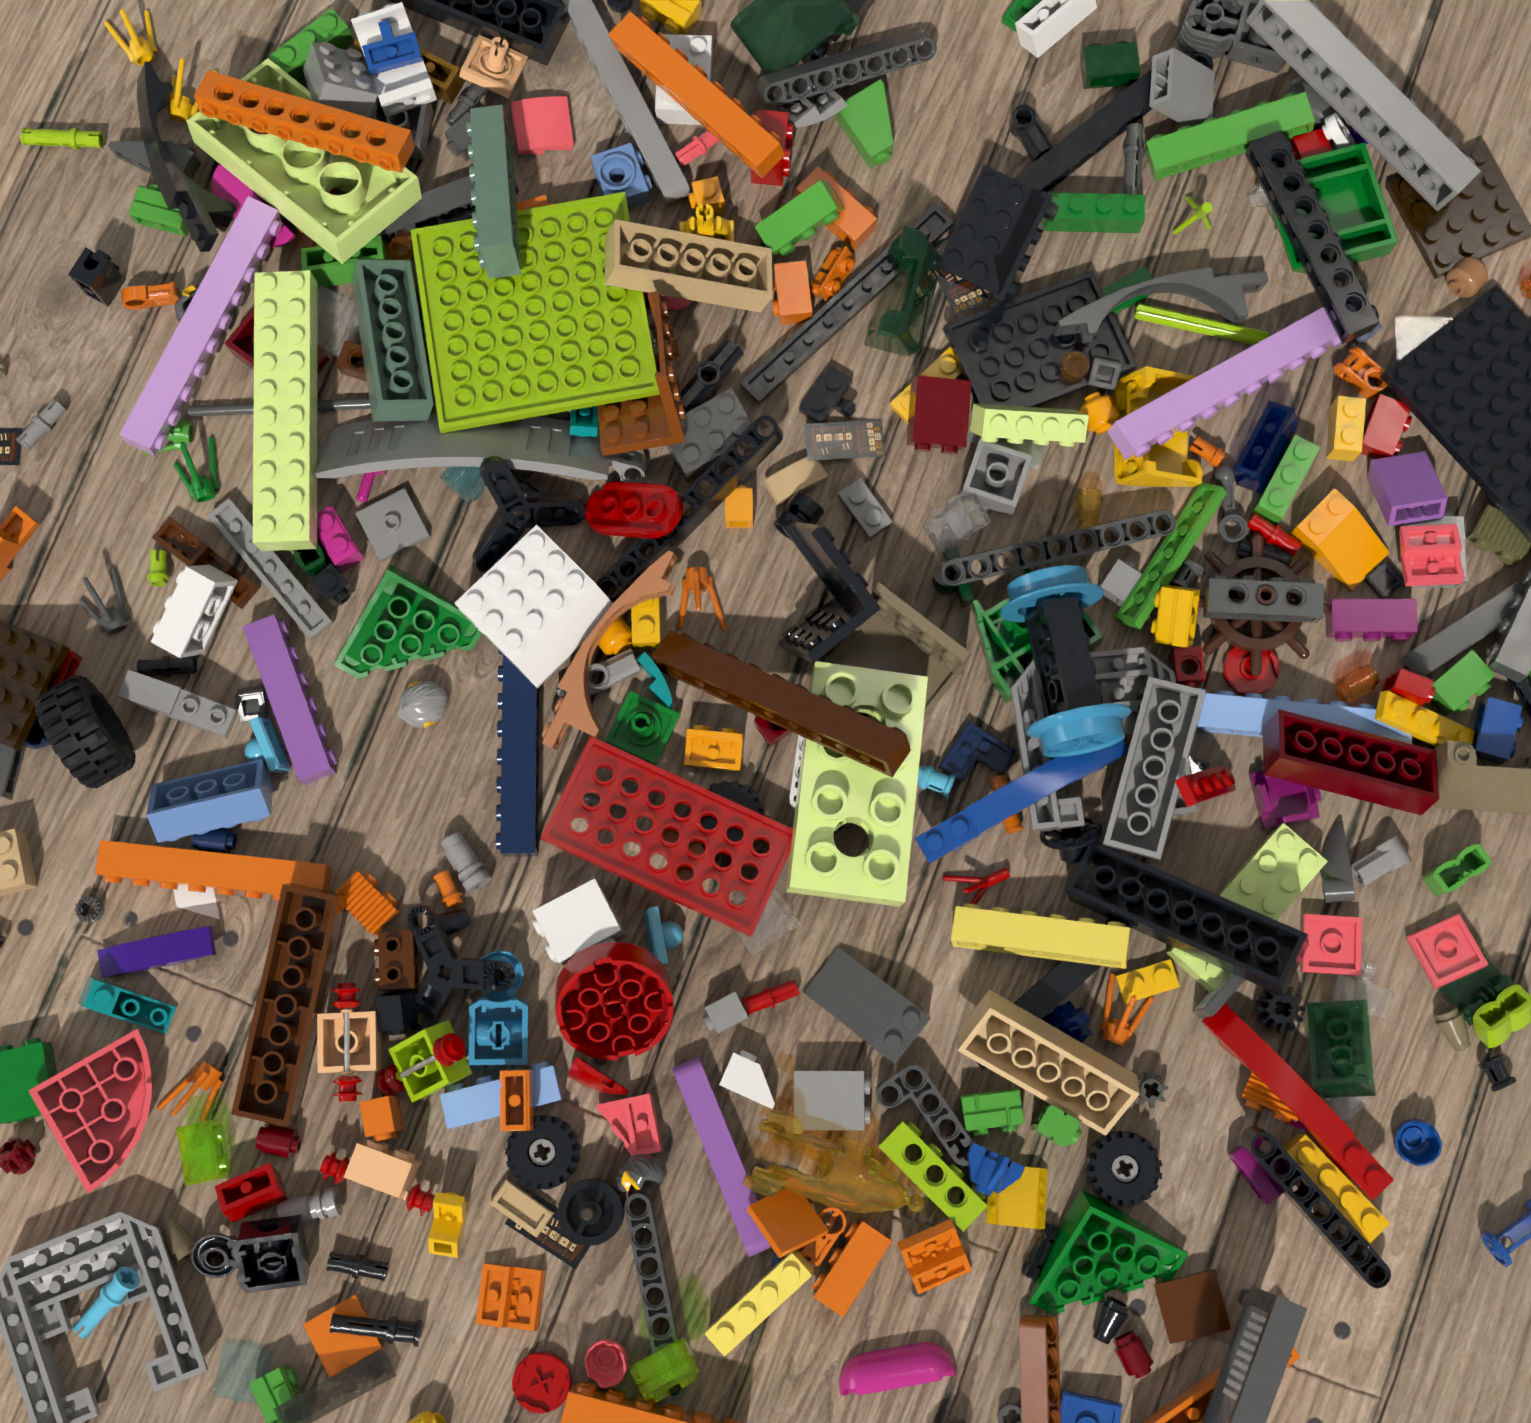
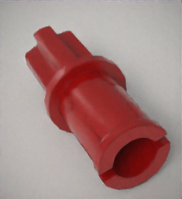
M790 980L772 988L766 986V990L745 998L743 997L742 1001L747 1015H751L770 1006L776 1008L775 1004L799 996L800 991L796 981Z

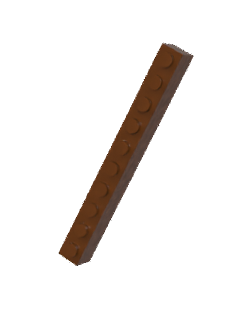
M670 630L651 655L662 673L892 778L911 751L907 735L901 729L887 727L872 716L865 717L860 715L850 706H840L833 703L825 695L820 694L818 696L813 694L800 684L793 685L786 682L778 674H768L753 663L746 664L741 662L730 653L723 654L708 643L701 644L696 642L685 633L678 634Z

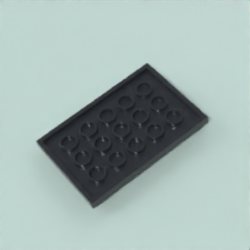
M1093 270L944 325L943 331L965 380L972 381L971 393L976 404L1038 407L1091 387L1092 385H1088L1093 355L1120 360L1122 366L1119 376L1136 369L1137 364L1112 312L1101 322L1096 335L1093 336L1090 343H1082L1080 333L1054 336L1053 330L1059 320L1105 297ZM1074 358L1081 359L1086 366L1085 372L1078 376L1071 374L1067 367L1068 362ZM1078 364L1076 368L1077 370H1082L1083 366Z

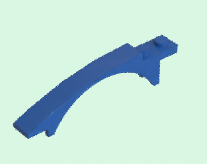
M1122 740L1113 746L1076 756L1056 757L969 805L965 810L917 836L915 840L928 863L931 864L953 850L955 853L990 829L1046 796L1100 771L1106 765L1128 754V748Z

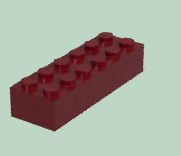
M1280 709L1263 726L1264 775L1417 815H1423L1439 800L1435 750Z

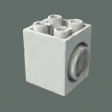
M596 879L533 910L536 918L531 921L538 935H541L542 938L546 937L549 944L544 947L550 959L563 966L574 955L590 946L615 942L616 939L626 935L601 885Z

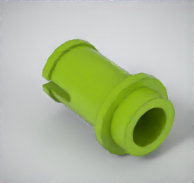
M151 550L149 552L150 571L146 579L149 580L151 586H165L169 580V575H167L168 552L159 550L158 561L157 550Z

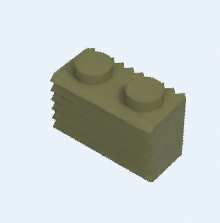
M1491 505L1485 506L1479 512L1466 539L1472 542L1474 548L1484 552L1488 550L1496 554L1497 559L1507 565H1517L1521 562L1531 546V543L1501 510Z

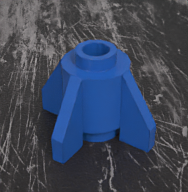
M972 1142L967 1156L970 1180L976 1183L975 1190L991 1196L992 1191L999 1194L1021 1178L1024 1166L991 1150H987L984 1156L986 1148Z

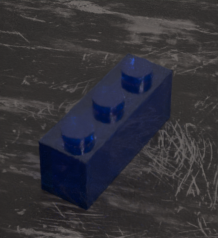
M1269 400L1233 468L1237 486L1263 493L1298 427L1296 410L1294 408Z

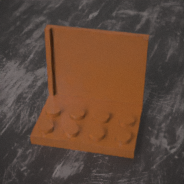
M659 291L649 292L648 299L657 329L659 355H654L657 369L655 379L660 395L598 406L600 448L603 456L685 442L683 419H686L684 404L681 402L677 357L680 356L677 340L671 339L675 337L672 321L667 322L666 320L669 319L667 302H661Z

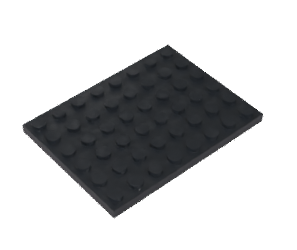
M1495 285L1387 369L1380 378L1531 543V321Z

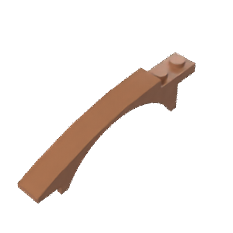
M667 551L649 566L611 605L582 643L557 686L567 693L565 697H560L555 706V712L557 713L553 722H548L543 730L542 737L544 740L542 744L558 751L570 725L599 740L601 739L604 732L593 712L589 694V673L593 655L604 633L622 614L647 600L673 594L675 587L667 581L678 559L673 552Z

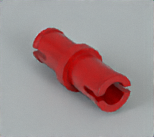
M1254 512L1247 522V528L1262 535L1266 539L1265 542L1271 545L1273 543L1290 554L1291 557L1296 554L1302 545L1301 541L1283 531L1281 525H1274L1257 512Z

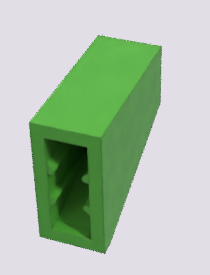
M880 79L845 100L847 107L835 114L836 121L869 168L877 164L878 166L885 164L893 154L894 143L884 83Z

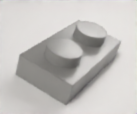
M861 478L838 493L839 499L869 540L892 525V520Z

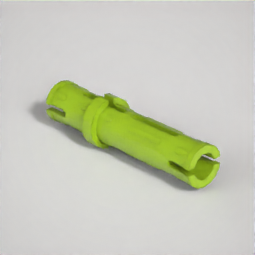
M22 128L21 132L25 133H20L21 143L26 146H67L79 150L81 147L103 149V144H105V137L102 131H84L79 128H71L70 130Z

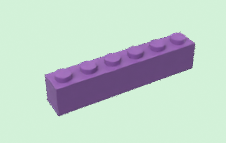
M273 614L242 626L298 781L307 785L337 773L334 767L335 764H338L333 749L327 748L324 740L328 738L326 728L322 722L318 723L315 713L319 712L318 706L313 696L309 697L306 688L309 687L308 679L304 671H299L296 663L300 661L298 652L294 645L290 647L287 639L291 634L286 621H281Z

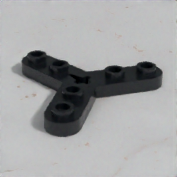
M499 456L488 457L481 463L479 472L501 512L474 550L473 561L477 569L486 573L513 548L526 528H534L536 525L538 527L576 525L585 517V506L576 496L525 498L503 458ZM521 510L523 512L522 516L517 515L514 517L512 514L514 511L519 512Z

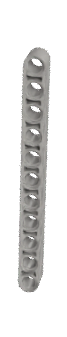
M558 0L566 5L569 22L633 145L640 152L644 166L663 202L667 206L688 196L691 193L688 183L619 51L612 44L608 36L609 32L592 0Z

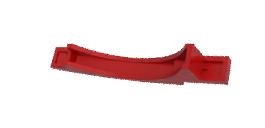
M1226 1004L1214 1016L1204 1018L1201 1021L1220 1042L1219 1045L1254 1073L1292 1111L1318 1142L1330 1161L1346 1177H1350L1370 1200H1374L1394 1181L1390 1174L1354 1137L1356 1134L1321 1097Z

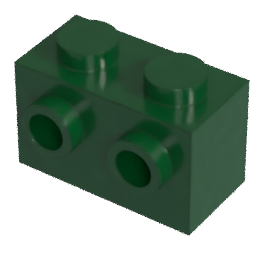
M1119 41L1110 45L1094 43L1083 47L1080 57L1083 89L1126 86L1136 82L1141 73L1137 42Z

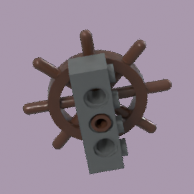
M1255 534L1252 537V557L1240 559L1229 566L1213 551H1207L1204 554L1205 560L1220 574L1214 575L1204 584V597L1199 598L1198 608H1203V618H1210L1217 632L1203 646L1202 650L1205 654H1212L1226 641L1235 648L1250 652V673L1253 676H1259L1262 672V652L1274 650L1285 643L1301 659H1307L1310 656V651L1297 639L1295 634L1303 622L1318 623L1324 617V613L1329 612L1330 605L1324 602L1323 583H1315L1314 579H1298L1297 577L1310 564L1311 559L1309 556H1301L1289 568L1277 560L1263 557V536L1260 534ZM1246 571H1252L1251 576H1243L1241 580L1236 576ZM1263 572L1273 575L1274 578H1270L1269 581H1263ZM1235 591L1241 598H1229L1228 592ZM1286 594H1290L1291 601L1286 600ZM1248 620H1251V638L1237 632ZM1262 621H1265L1277 635L1262 639ZM1281 621L1288 622L1287 626H1285Z

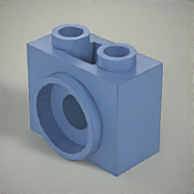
M631 143L590 156L602 195L625 192L628 209L650 202L649 191L653 190L648 174L643 176L641 167H644L641 154L639 151L634 152ZM615 177L624 178L618 183L612 181Z

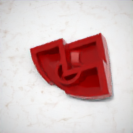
M576 1057L568 1073V1077L575 1082L598 1092L612 1095H627L630 1091L579 1057Z

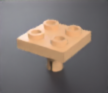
M478 35L460 70L459 77L509 99L527 64L529 56L508 48L509 44L505 39L500 44L501 37H495L490 40Z

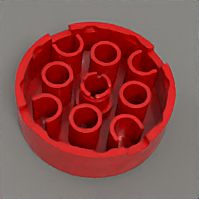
M625 942L596 944L574 955L562 968L555 985V1012L562 1036L577 1051L601 1060H618V1057L631 1054L638 1056L654 1047L668 1031L674 1012L670 978L662 962L648 950Z

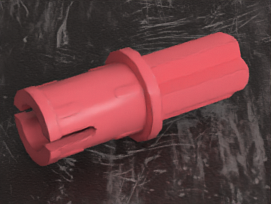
M707 130L698 137H692L690 143L675 152V160L681 167L685 166L699 155H706L707 150L720 141Z

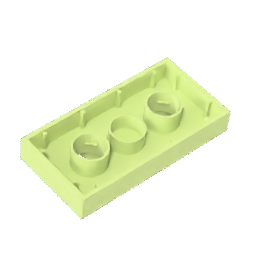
M268 58L240 79L312 101L309 90ZM200 112L187 120L192 139L196 145L269 205L277 209L280 214L341 264L422 199L418 177L406 167L402 173L384 170L379 166L366 162L360 163L355 159L334 155L329 151L319 148H310L299 142L283 140L272 134H256V131L252 128L233 125L228 121L215 117L210 118ZM335 187L341 191L349 192L344 195L329 194Z
M818 661L814 663L811 669L809 692L818 696L820 694L825 695L833 703L840 706H850L857 713H867L887 727L901 729L907 735L911 751L892 778L803 737L786 892L897 907L905 903L928 682L927 676ZM846 823L860 826L868 836V849L866 848L861 855L856 857H849L841 853L834 843V831H837L840 826Z

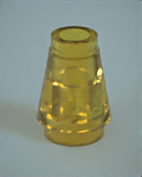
M1079 489L1078 496H1076L1079 528L1097 524L1103 501L1101 490Z

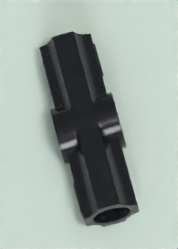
M725 338L709 359L698 366L696 374L680 392L685 413L703 404L712 393L719 390L724 378L744 356V352L732 340ZM708 373H712L716 376V378L710 382L702 379V377Z

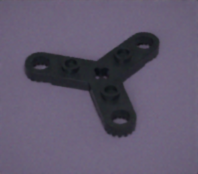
M421 905L409 911L410 913L407 915L408 927L411 928L410 930L416 939L415 942L430 971L415 998L417 1014L419 1011L426 1014L425 1017H427L426 1020L428 1022H426L427 1025L424 1027L419 1023L411 1027L412 1032L417 1034L428 1027L436 1025L456 988L498 992L509 989L514 984L515 971L505 961L457 957L432 907ZM420 912L425 913L424 915H427L426 919L428 918V924H426L425 928L421 927L417 920ZM450 967L452 972L449 976L445 977L443 971ZM496 969L503 970V973H505L504 984L496 981L494 977Z

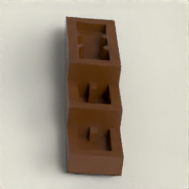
M171 517L166 520L152 537L187 566L211 565L237 579L238 582L229 600L241 609L245 607L260 589L255 583Z

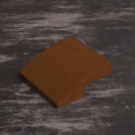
M1215 1269L1188 1274L1185 1277L1156 1282L1154 1284L1170 1344L1231 1329Z

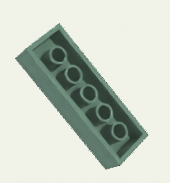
M503 105L470 108L471 120L466 121L468 137H471V143H468V154L470 160H473V165L469 166L471 182L474 183V188L470 190L471 200L476 208V212H472L474 229H477V235L473 236L475 251L479 255L480 267L486 268L489 279L522 275L512 138Z
M356 260L351 280L373 422L428 421L433 407V398L411 261Z

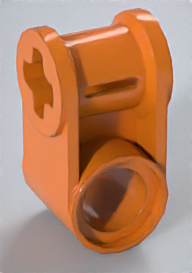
M1353 346L1348 352L1349 355L1341 363H1336L1333 370L1342 381L1348 383L1362 397L1366 399L1376 398L1387 386L1380 378L1385 370L1375 363L1362 349ZM1368 379L1375 380L1378 387L1371 386L1368 383Z

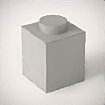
M1118 559L1101 585L1104 592L1102 597L1121 607L1142 575L1138 572V568L1129 561L1122 562Z
M736 992L704 1007L707 1014L703 1015L705 1023L710 1031L716 1029L718 1034L749 1019Z

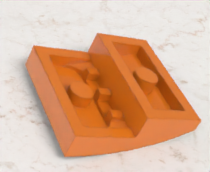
M951 1219L897 1242L918 1295L972 1271Z
M483 1263L475 1324L538 1331L546 1270Z

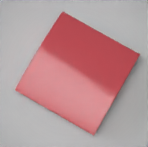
M567 96L537 97L511 102L510 108L517 154L543 155L545 150H572L574 142Z
M1457 524L1400 527V552L1405 586L1462 584L1464 573L1459 555L1462 550V544Z

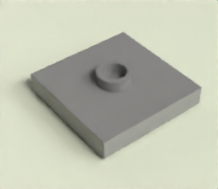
M405 488L355 513L381 563L431 538Z

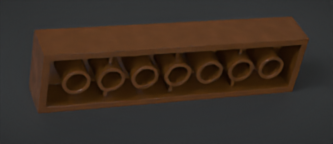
M295 883L282 885L231 1115L289 1127L297 1122L317 1033V1014H321L347 895Z

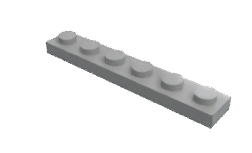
M230 498L207 515L311 641L334 624L274 551H261L253 544V526Z

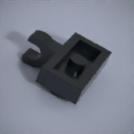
M830 365L800 405L799 412L816 423H824L834 409L850 419L856 411L854 409L856 405L842 397L852 385V379Z

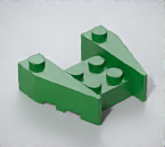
M1027 568L1024 570L1023 575L1032 571ZM1009 597L987 611H984L976 599L973 601L972 614L990 680L1007 704L1012 701L1011 687L1024 671L1019 661L1032 653L1025 622L1007 621L1001 617L1000 611L1003 606L1010 602ZM1083 610L1082 622L1084 631L1089 636L1090 652L1100 646L1104 636L1088 613Z

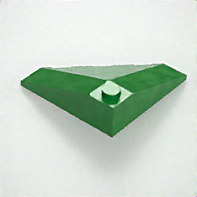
M390 564L333 665L359 679L369 676V672L385 668L386 671L405 667L408 661L419 658L428 661L445 656L446 651L462 648V651L473 649L482 632L458 609L454 602L410 574Z
M1081 1190L1065 1215L1059 1233L1053 1242V1246L1028 1301L1030 1304L1055 1315L1064 1312L1063 1305L1080 1300L1083 1306L1105 1299L1103 1293L1119 1288L1122 1294L1144 1287L1143 1281L1160 1276L1162 1281L1172 1279L1188 1256V1252L1106 1201Z

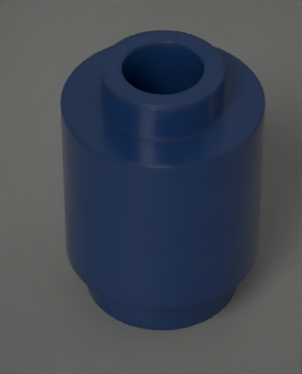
M232 827L210 830L202 835H192V847L199 849V851L229 854L231 850L236 848L237 834L233 833Z

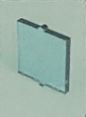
M225 1342L223 1344L213 1396L233 1399L235 1403L245 1401L258 1404L249 1383L268 1373L272 1351L254 1348L251 1344L243 1346Z

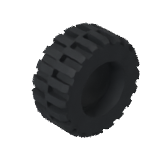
M74 675L38 696L35 702V712L39 718L38 722L44 730V735L49 740L52 749L59 756L63 765L69 769L71 775L77 778L82 785H85L87 788H99L133 767L136 755L127 731L122 726V722L115 714L112 706L106 701L104 695L97 690L93 683H90L89 679Z

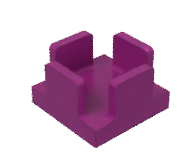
M1263 771L1249 774L1262 830L1277 827L1282 823L1289 825L1320 817L1317 803L1322 801L1319 789L1264 775Z

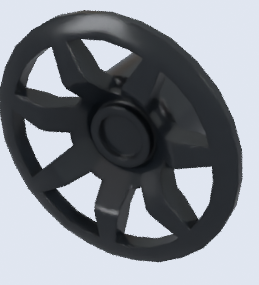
M1084 817V822L1092 825H1086L1083 829L1082 827L1061 829L1062 832L1058 830L1041 831L1040 841L1049 848L1058 849L1062 861L1077 863L1082 859L1088 847L1087 845L1095 842L1101 836L1102 826L1096 820Z

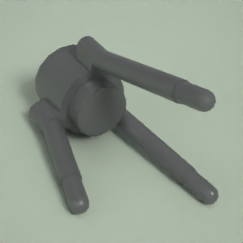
M115 567L111 568V574L119 610H116L114 606L106 608L86 577L82 581L101 611L98 615L85 599L81 598L79 600L85 610L98 623L102 632H106L107 635H114L124 630L128 626L126 620L130 619L125 608Z

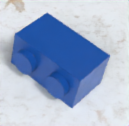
M1487 697L1480 701L1473 728L1475 734L1472 744L1477 758L1497 764H1502L1513 758L1517 748V743L1514 742L1515 734L1520 730L1523 723V715H1520L1522 706L1492 697Z

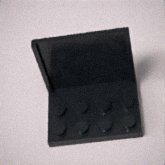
M984 165L937 267L993 293L992 297L1000 301L1016 299L1023 285L1020 281L1049 220L1053 222L1060 206L1057 205L1059 200L1049 193L1041 192Z
M790 520L782 528L834 598L819 610L815 608L804 617L805 621L798 627L795 625L786 630L782 635L784 638L778 643L784 651L815 663L881 608L866 589L868 583L859 572L855 574L849 566L852 562L848 555L842 549L838 551L832 541L835 539L825 526L821 528L819 525Z

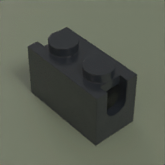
M85 247L68 275L85 295L109 307L124 284L125 279L119 273L120 268L111 262L112 258L99 249L94 253Z

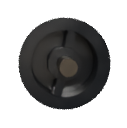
M598 1178L584 1179L570 1186L562 1195L558 1205V1221L562 1231L570 1240L584 1246L599 1245L612 1238L620 1229L625 1215V1206L619 1191L609 1182Z

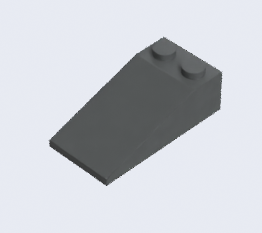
M839 947L803 992L893 1065L897 1063L931 1019V1017Z

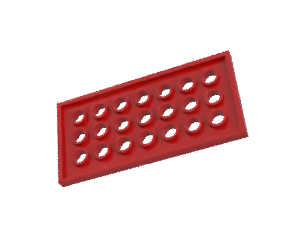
M590 736L540 839L752 937L791 851L793 829ZM600 768H608L613 776L608 781H600L596 777V772ZM626 780H634L639 788L635 793H627L623 790L622 784ZM652 792H660L663 794L665 801L661 805L656 806L649 802L648 796ZM588 793L597 794L600 797L599 804L594 807L587 806L583 800L585 795ZM678 804H686L689 806L691 813L689 816L682 818L675 814L674 808ZM614 805L623 806L626 809V815L621 819L613 818L610 814L611 807ZM704 816H712L715 818L717 825L715 828L708 830L702 827L700 820ZM640 817H647L652 821L653 826L647 831H642L637 828L636 821ZM576 818H582L587 822L588 827L583 832H576L571 827L572 821ZM730 828H738L741 830L743 838L740 841L733 842L727 837V831ZM667 829H673L678 833L679 838L674 843H668L663 839L662 833ZM603 830L612 832L614 840L610 844L600 843L597 839L599 832ZM756 840H764L768 843L769 850L764 854H759L754 850L753 843ZM693 841H699L704 845L705 851L700 855H694L689 851L688 845ZM629 842H634L639 845L640 853L633 857L628 856L624 852V846ZM719 853H726L731 858V864L727 867H720L715 862V856ZM660 854L664 856L667 864L661 869L654 868L650 864V858L653 855ZM752 865L755 867L757 876L754 879L744 878L741 874L743 866ZM682 866L690 868L693 877L688 881L680 880L676 875L678 868ZM706 879H715L719 884L718 891L715 893L706 892L703 888V882ZM733 891H741L745 895V902L742 905H734L729 899V894Z

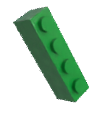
M1046 192L1059 200L1057 205L1060 207L1053 222L1049 220L1044 231L1140 233L1145 221V195Z

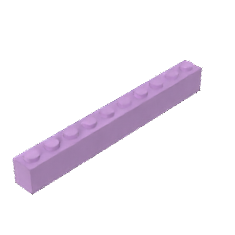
M250 196L247 197L119 434L125 443L153 456H156L159 450L162 451L168 441L167 434L171 426H176L180 420V409L184 402H188L194 392L193 385L197 378H201L204 375L209 355L216 352L220 343L218 338L223 330L226 331L232 322L231 314L236 306L239 307L245 297L244 290L248 283L251 284L254 281L255 273L258 271L256 267L260 260H264L267 257L272 237H276L281 231L282 220L277 209Z
M1322 307L1115 421L1107 433L1125 460L1134 455L1139 458L1151 450L1150 446L1158 442L1159 445H1163L1174 437L1173 433L1179 430L1182 433L1188 431L1196 425L1195 421L1203 418L1205 421L1218 412V408L1223 405L1226 408L1231 407L1241 399V395L1245 393L1248 396L1254 394L1262 388L1261 384L1266 381L1272 384L1284 375V371L1290 369L1293 372L1306 363L1305 360L1309 357H1312L1313 360L1317 359L1327 351V347L1333 345L1336 348L1342 343Z

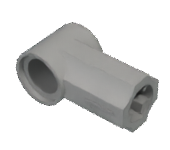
M1395 835L1376 846L1373 852L1351 864V872L1355 880L1363 887L1388 871L1391 873L1411 861L1412 858Z

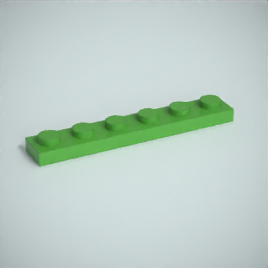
M1204 482L1198 486L1176 520L1175 530L1166 536L1117 612L1115 618L1119 623L1141 629L1155 607L1157 591H1160L1162 586L1169 585L1226 496L1227 492L1223 487Z

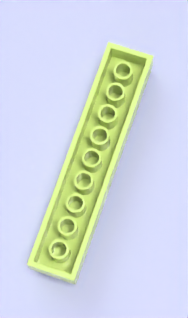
M310 270L255 273L253 544L261 551L317 549V478L315 477V472L317 469L318 283Z

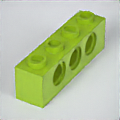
M901 1121L881 1141L878 1147L964 1232L987 1207L983 1202L986 1196L975 1190L974 1184L969 1188L961 1180L965 1175L953 1163L948 1167L940 1159L944 1154L932 1142L927 1146L919 1138L923 1133L911 1121L907 1125ZM910 1144H916L921 1149V1155L916 1161H909L905 1156V1149ZM932 1165H938L942 1170V1176L937 1182H930L926 1177V1171ZM958 1186L963 1191V1197L958 1203H951L948 1200L947 1193L951 1187Z

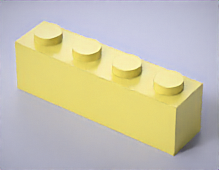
M798 1250L787 1254L709 1326L705 1335L725 1357L813 1275L815 1269Z

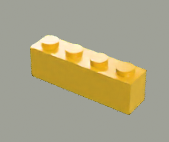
M1296 1134L1283 1147L1368 1244L1390 1224L1306 1134Z

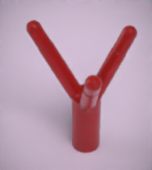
M1004 867L985 877L944 875L943 880L975 883L964 888L963 892L967 894L980 888L970 904L976 905L990 886L1010 878V873Z

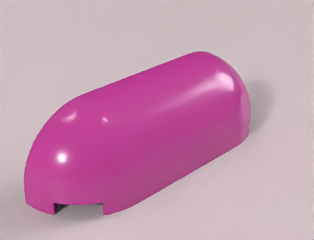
M219 164L213 174L212 191L215 196L234 204L237 209L233 216L234 219H236L248 196L269 205ZM282 217L281 231L276 237H272L269 243L270 248L287 245L296 237L292 232L293 229Z
M921 1342L855 1355L845 1363L840 1372L839 1391L842 1396L850 1393L863 1395L940 1381L942 1377L955 1376L957 1373L951 1355L943 1347L931 1342Z

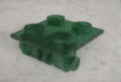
M1484 953L1483 955L1488 962L1487 967L1439 988L1453 1006L1456 1005L1459 1011L1463 1012L1465 1021L1469 1026L1473 1024L1474 1013L1482 1005L1496 1001L1498 995L1513 983L1510 976L1507 974L1501 975Z

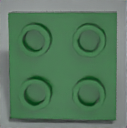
M629 691L605 741L657 766L681 714Z

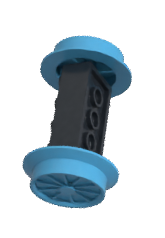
M1076 565L1044 568L1016 578L1007 586L1010 602L1003 606L1000 613L1001 617L1007 621L1025 622L1046 713L1045 718L1027 728V735L1041 740L1043 754L1047 757L1076 756L1098 751L1119 743L1125 738L1121 721L1131 714V708L1125 704H1102V692L1097 687L1095 679L1096 666L1094 661L1091 660L1089 652L1090 640L1088 634L1084 631L1082 622L1083 609L1102 598L1104 594L1103 588L1089 583L1086 569Z

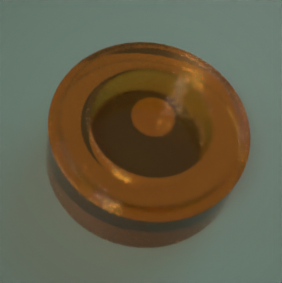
M1078 351L1067 353L1060 364L1063 376L1072 381L1082 379L1089 369L1088 358Z

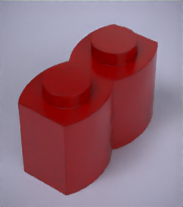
M1399 667L1394 673L1392 672L1387 676L1381 692L1390 691L1419 706H1423L1425 702L1430 703L1436 687L1432 686L1434 683L1433 679Z

